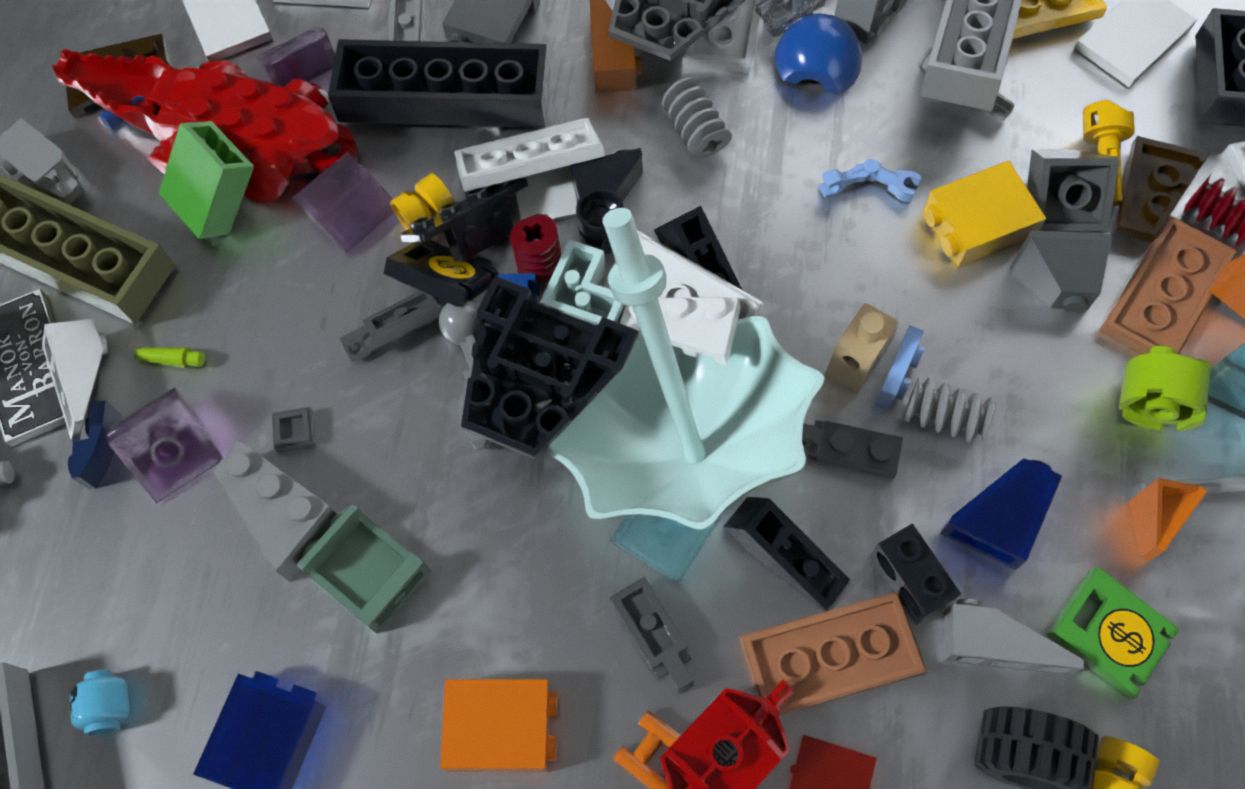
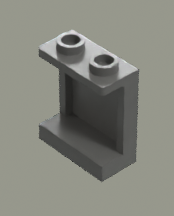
M455 0L442 23L447 42L511 43L527 11L536 13L540 0Z

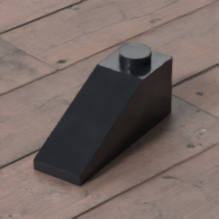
M701 206L654 229L661 244L743 290Z
M746 497L723 526L751 555L824 611L830 608L850 581L770 498Z

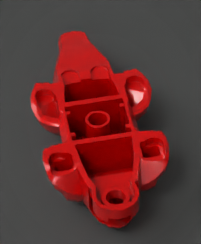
M63 49L60 52V60L57 65L52 64V69L59 82L85 93L95 103L112 112L131 126L150 133L160 140V146H156L153 149V153H150L148 160L164 174L180 123L212 121L254 165L244 196L260 203H271L280 198L292 175L310 174L315 171L322 176L336 177L350 171L358 159V147L351 131L341 124H336L334 118L324 110L330 101L328 93L320 86L302 79H293L285 87L267 81L248 77L238 65L226 60L206 62L200 64L199 68L184 67L181 70L175 69L155 56L145 57L136 55L135 58L120 56L118 59L111 55L102 57L95 53L84 55L68 49ZM136 96H143L145 98L143 101H138L134 106L130 104L131 100ZM333 143L341 146L339 153L335 156L322 152V149Z

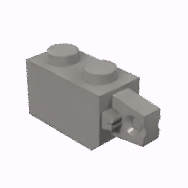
M22 117L0 135V167L11 177L16 173L19 174L21 177L18 181L21 184L57 198L69 205L85 192L76 181L78 178L77 167L65 157L66 154Z

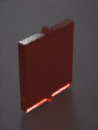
M803 734L796 763L789 769L790 773L793 774L789 789H870L877 758Z

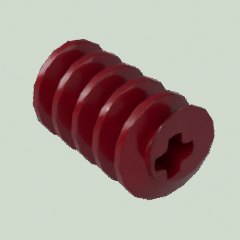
M1210 174L1186 203L1183 212L1188 214L1197 208L1200 209L1196 221L1202 222L1208 217H1212L1209 229L1213 231L1224 225L1225 229L1222 238L1227 239L1234 234H1238L1235 246L1239 248L1245 244V196L1235 200L1238 187L1233 186L1223 192L1222 188L1225 179L1221 177L1210 184Z
M536 214L522 219L514 225L510 233V242L518 273H536L538 285L549 284L560 260L561 248L554 220L547 214Z

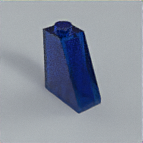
M1023 458L952 515L942 527L940 534L1016 570L1029 557L1062 475L1052 471V468L1042 461Z

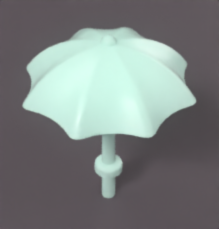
M615 208L606 213L602 221L616 260V264L608 274V284L614 298L623 305L632 306L645 342L636 340L623 369L544 452L562 462L574 475L583 492L586 512L592 519L615 520L649 515L672 519L692 529H705L711 526L730 505L742 496L763 485L787 479L805 466L806 456L802 443L805 415L812 399L822 387L825 378L820 371L804 365L790 356L779 345L773 336L769 321L763 316L738 319L728 366L715 363L713 357L700 353L697 357L684 354L682 348L672 346L658 297L666 287L667 276L664 266L657 257L644 254L630 210Z

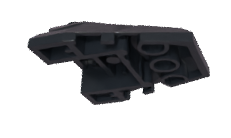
M495 276L477 312L478 331L476 343H473L471 353L473 366L471 378H468L461 422L462 429L536 460L623 369L637 340L639 331L604 317L601 318L598 326L591 325L534 303L529 288Z

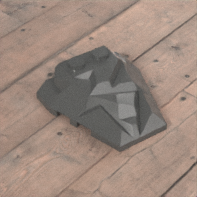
M615 0L608 30L609 37L672 61L746 0Z

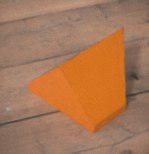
M1158 478L1128 501L1140 556L1144 560L1149 562L1166 550L1207 493L1206 489L1199 485Z

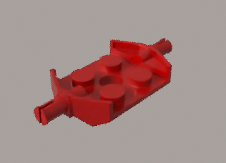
M783 679L767 697L764 695L762 699L743 691L725 688L660 757L668 789H756L790 752L786 733L778 713L786 701L796 693L795 690L790 686L779 698L778 695L788 685ZM728 741L736 747L738 759L735 764L725 767L719 765L714 760L713 748L717 743Z

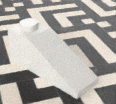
M94 319L44 325L42 348L71 441L80 440L99 373L102 355L107 354L105 335L103 332H97Z

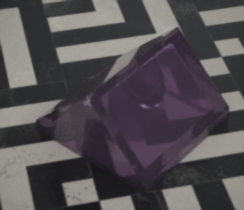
M313 27L256 56V59L271 83L285 87L293 79H302L308 82L333 69L335 53L325 29Z

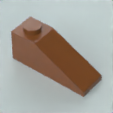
M590 0L595 92L636 90V76H642L641 54L635 55L633 46L609 37L608 30L613 11L605 0Z

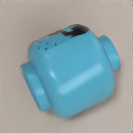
M96 670L84 674V681L74 685L69 692L71 723L75 728L84 730L85 736H98L116 732L121 729L120 724L130 716L128 683L121 677L111 676V670Z

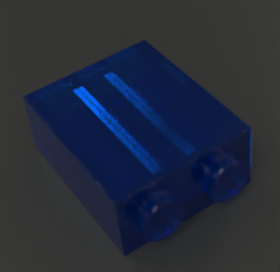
M255 671L252 678L238 673L193 775L231 789H292L326 706L314 701L317 693L293 684L289 692L276 687L279 679L262 672Z

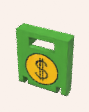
M1096 567L1087 572L1046 635L1061 647L1083 659L1084 665L1124 696L1136 699L1141 690L1130 679L1140 686L1146 684L1171 645L1170 641L1166 638H1175L1179 629L1101 568ZM1088 597L1095 603L1104 600L1085 630L1073 622V619Z

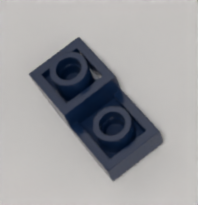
M107 401L90 402V414L85 420V431L89 439L73 441L72 455L68 458V470L71 478L89 490L96 489L104 478L113 459L119 439L122 414Z

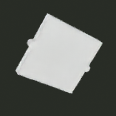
M569 165L521 177L526 178L528 182L527 187L516 192L521 220L536 214H547L554 222L576 218L577 198Z

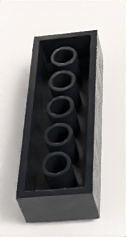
M338 39L328 98L337 121L344 123L545 128L550 79L547 44Z

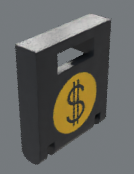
M429 239L425 242H414L388 256L383 274L456 307H461L467 300L471 301L488 290L494 277L498 276L499 273L494 267L473 258L464 262H455L450 248Z

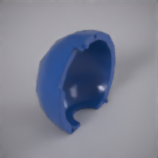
M811 14L799 19L786 29L775 48V65L780 77L785 82L798 84L801 80L811 79L821 83L825 92L838 95L854 85L861 72L862 45L852 27L843 19L828 14Z

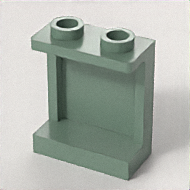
M351 504L347 509H342L332 518L329 529L319 540H314L306 546L301 554L302 559L297 564L301 570L376 634L431 572L423 560L413 552L410 553L365 516L354 504Z

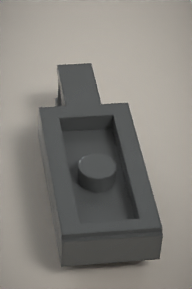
M419 291L363 319L364 326L340 337V341L353 362L370 356L371 351L376 350V348L385 344L395 343L404 334L418 327L432 324L439 317L442 307L436 297Z
M815 420L814 425L803 424V447L809 448L808 455L816 457L817 462L895 478L903 437L826 420L825 422Z
M643 577L609 597L650 669L655 671L658 678L660 679L668 674L679 693L693 686L694 680L684 665L692 659L687 651L688 646L647 579Z

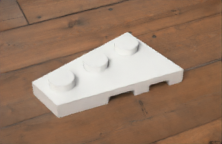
M738 297L658 298L672 346L682 348L684 354L697 357L700 353L713 357L715 363L728 366L741 309ZM625 305L620 324L638 330L637 340L645 342L632 306Z

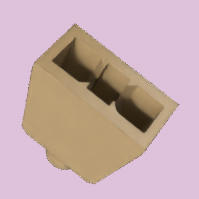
M864 303L839 340L824 376L858 395L893 340L899 322L877 308ZM852 357L858 362L859 367H852L845 361Z

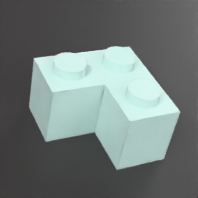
M569 239L543 294L540 305L594 326H598L602 317L620 323L625 305L614 298L610 289L600 286L606 273L604 251Z

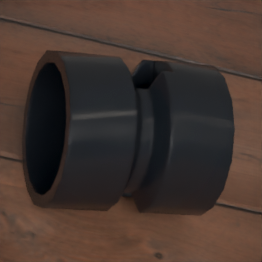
M604 188L589 190L580 197L576 206L580 242L603 250L604 255L611 254L613 251L602 222L603 217L610 210L624 208L622 199L615 192Z

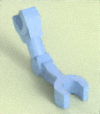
M868 159L864 163L857 164L852 169L842 173L838 169L824 173L822 178L825 183L819 184V189L825 198H830L840 193L849 184L864 182L865 180L874 182L876 180L888 185L887 190L899 200L910 203L915 190L907 188L905 185H910L917 189L922 176L913 171L900 169L892 172L881 167L882 164L876 160Z

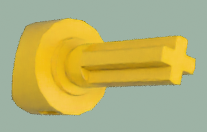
M1102 100L1084 108L1083 140L1091 144H1098V154L1120 158L1113 207L1119 206L1120 202H1122L1121 142L1130 139L1135 133L1134 112L1128 111L1110 100ZM1095 115H1098V124H1096Z

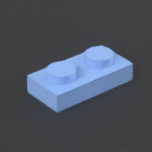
M909 325L876 399V405L889 410L895 398L903 400L911 382L910 378L905 377L909 366L917 367L925 350L924 346L919 345L924 333L923 330Z

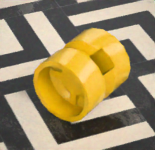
M430 173L415 184V191L413 193L407 190L392 199L390 205L401 224L408 230L411 228L410 223L425 216H434L439 213V207L456 201L444 183L435 174Z
M1104 736L1101 738L1097 750L1096 766L1098 768L1094 774L1093 789H1143L1144 787H1151L1160 761L1148 751L1132 743ZM1115 771V772H1117V773H1119V774H1121V775H1124V776L1128 777L1129 779L1127 780V779H1125V778H1123V777H1121V776H1119V775H1116V774H1114V773H1112V772Z

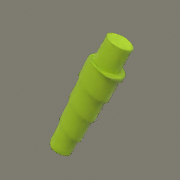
M142 347L134 350V358L137 361H148L149 363H158L178 368H188L189 366L202 367L205 363V354L203 352L192 351L188 347Z

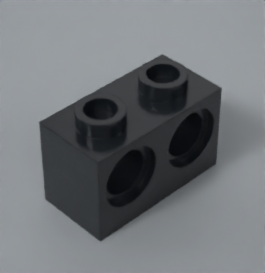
M913 523L878 543L870 555L894 592L898 591L903 606L916 625L951 605L961 595V592Z

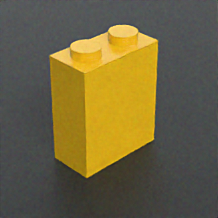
M1010 160L931 190L923 209L927 224L935 228L941 239L944 253L948 257H952L958 268L1024 242L1030 231H1039L1046 220V217Z

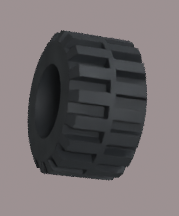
M1010 706L989 708L982 713L974 766L993 779L1024 789H1093L1099 736L1079 722L1052 713Z

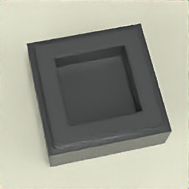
M310 407L272 413L273 442L277 453L316 447L314 414Z

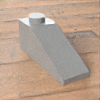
M959 599L956 604L953 603L944 611L943 661L1064 675H1072L1084 669V660L999 609L983 607V602L980 600Z

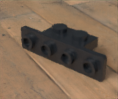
M517 178L493 184L487 188L471 190L465 194V200L447 203L438 208V214L421 217L410 223L411 228L399 234L402 242H425L444 232L454 261L464 262L510 236L514 226L505 198L527 187V179Z

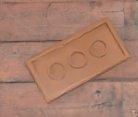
M1170 215L1152 241L1099 331L1140 354H1148L1150 348L1154 346H1168L1173 348L1176 354H1180L1213 296L1208 290L1225 265L1234 260L1238 250Z
M898 591L740 636V642L757 696L761 699L764 695L767 697L782 679L788 685L778 695L779 698L790 686L796 692L779 709L778 716L919 676L927 672Z

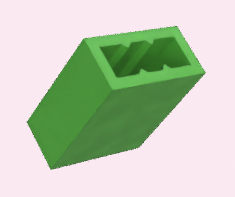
M212 121L180 123L158 194L199 239L229 235L254 165Z

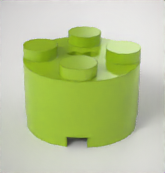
M1154 346L1150 348L1148 354L1131 358L1124 367L1119 410L1123 409L1122 417L1134 425L1151 430L1162 431L1163 424H1177L1176 431H1186L1201 426L1205 422L1211 364L1206 360L1193 359L1176 354V351L1168 346Z

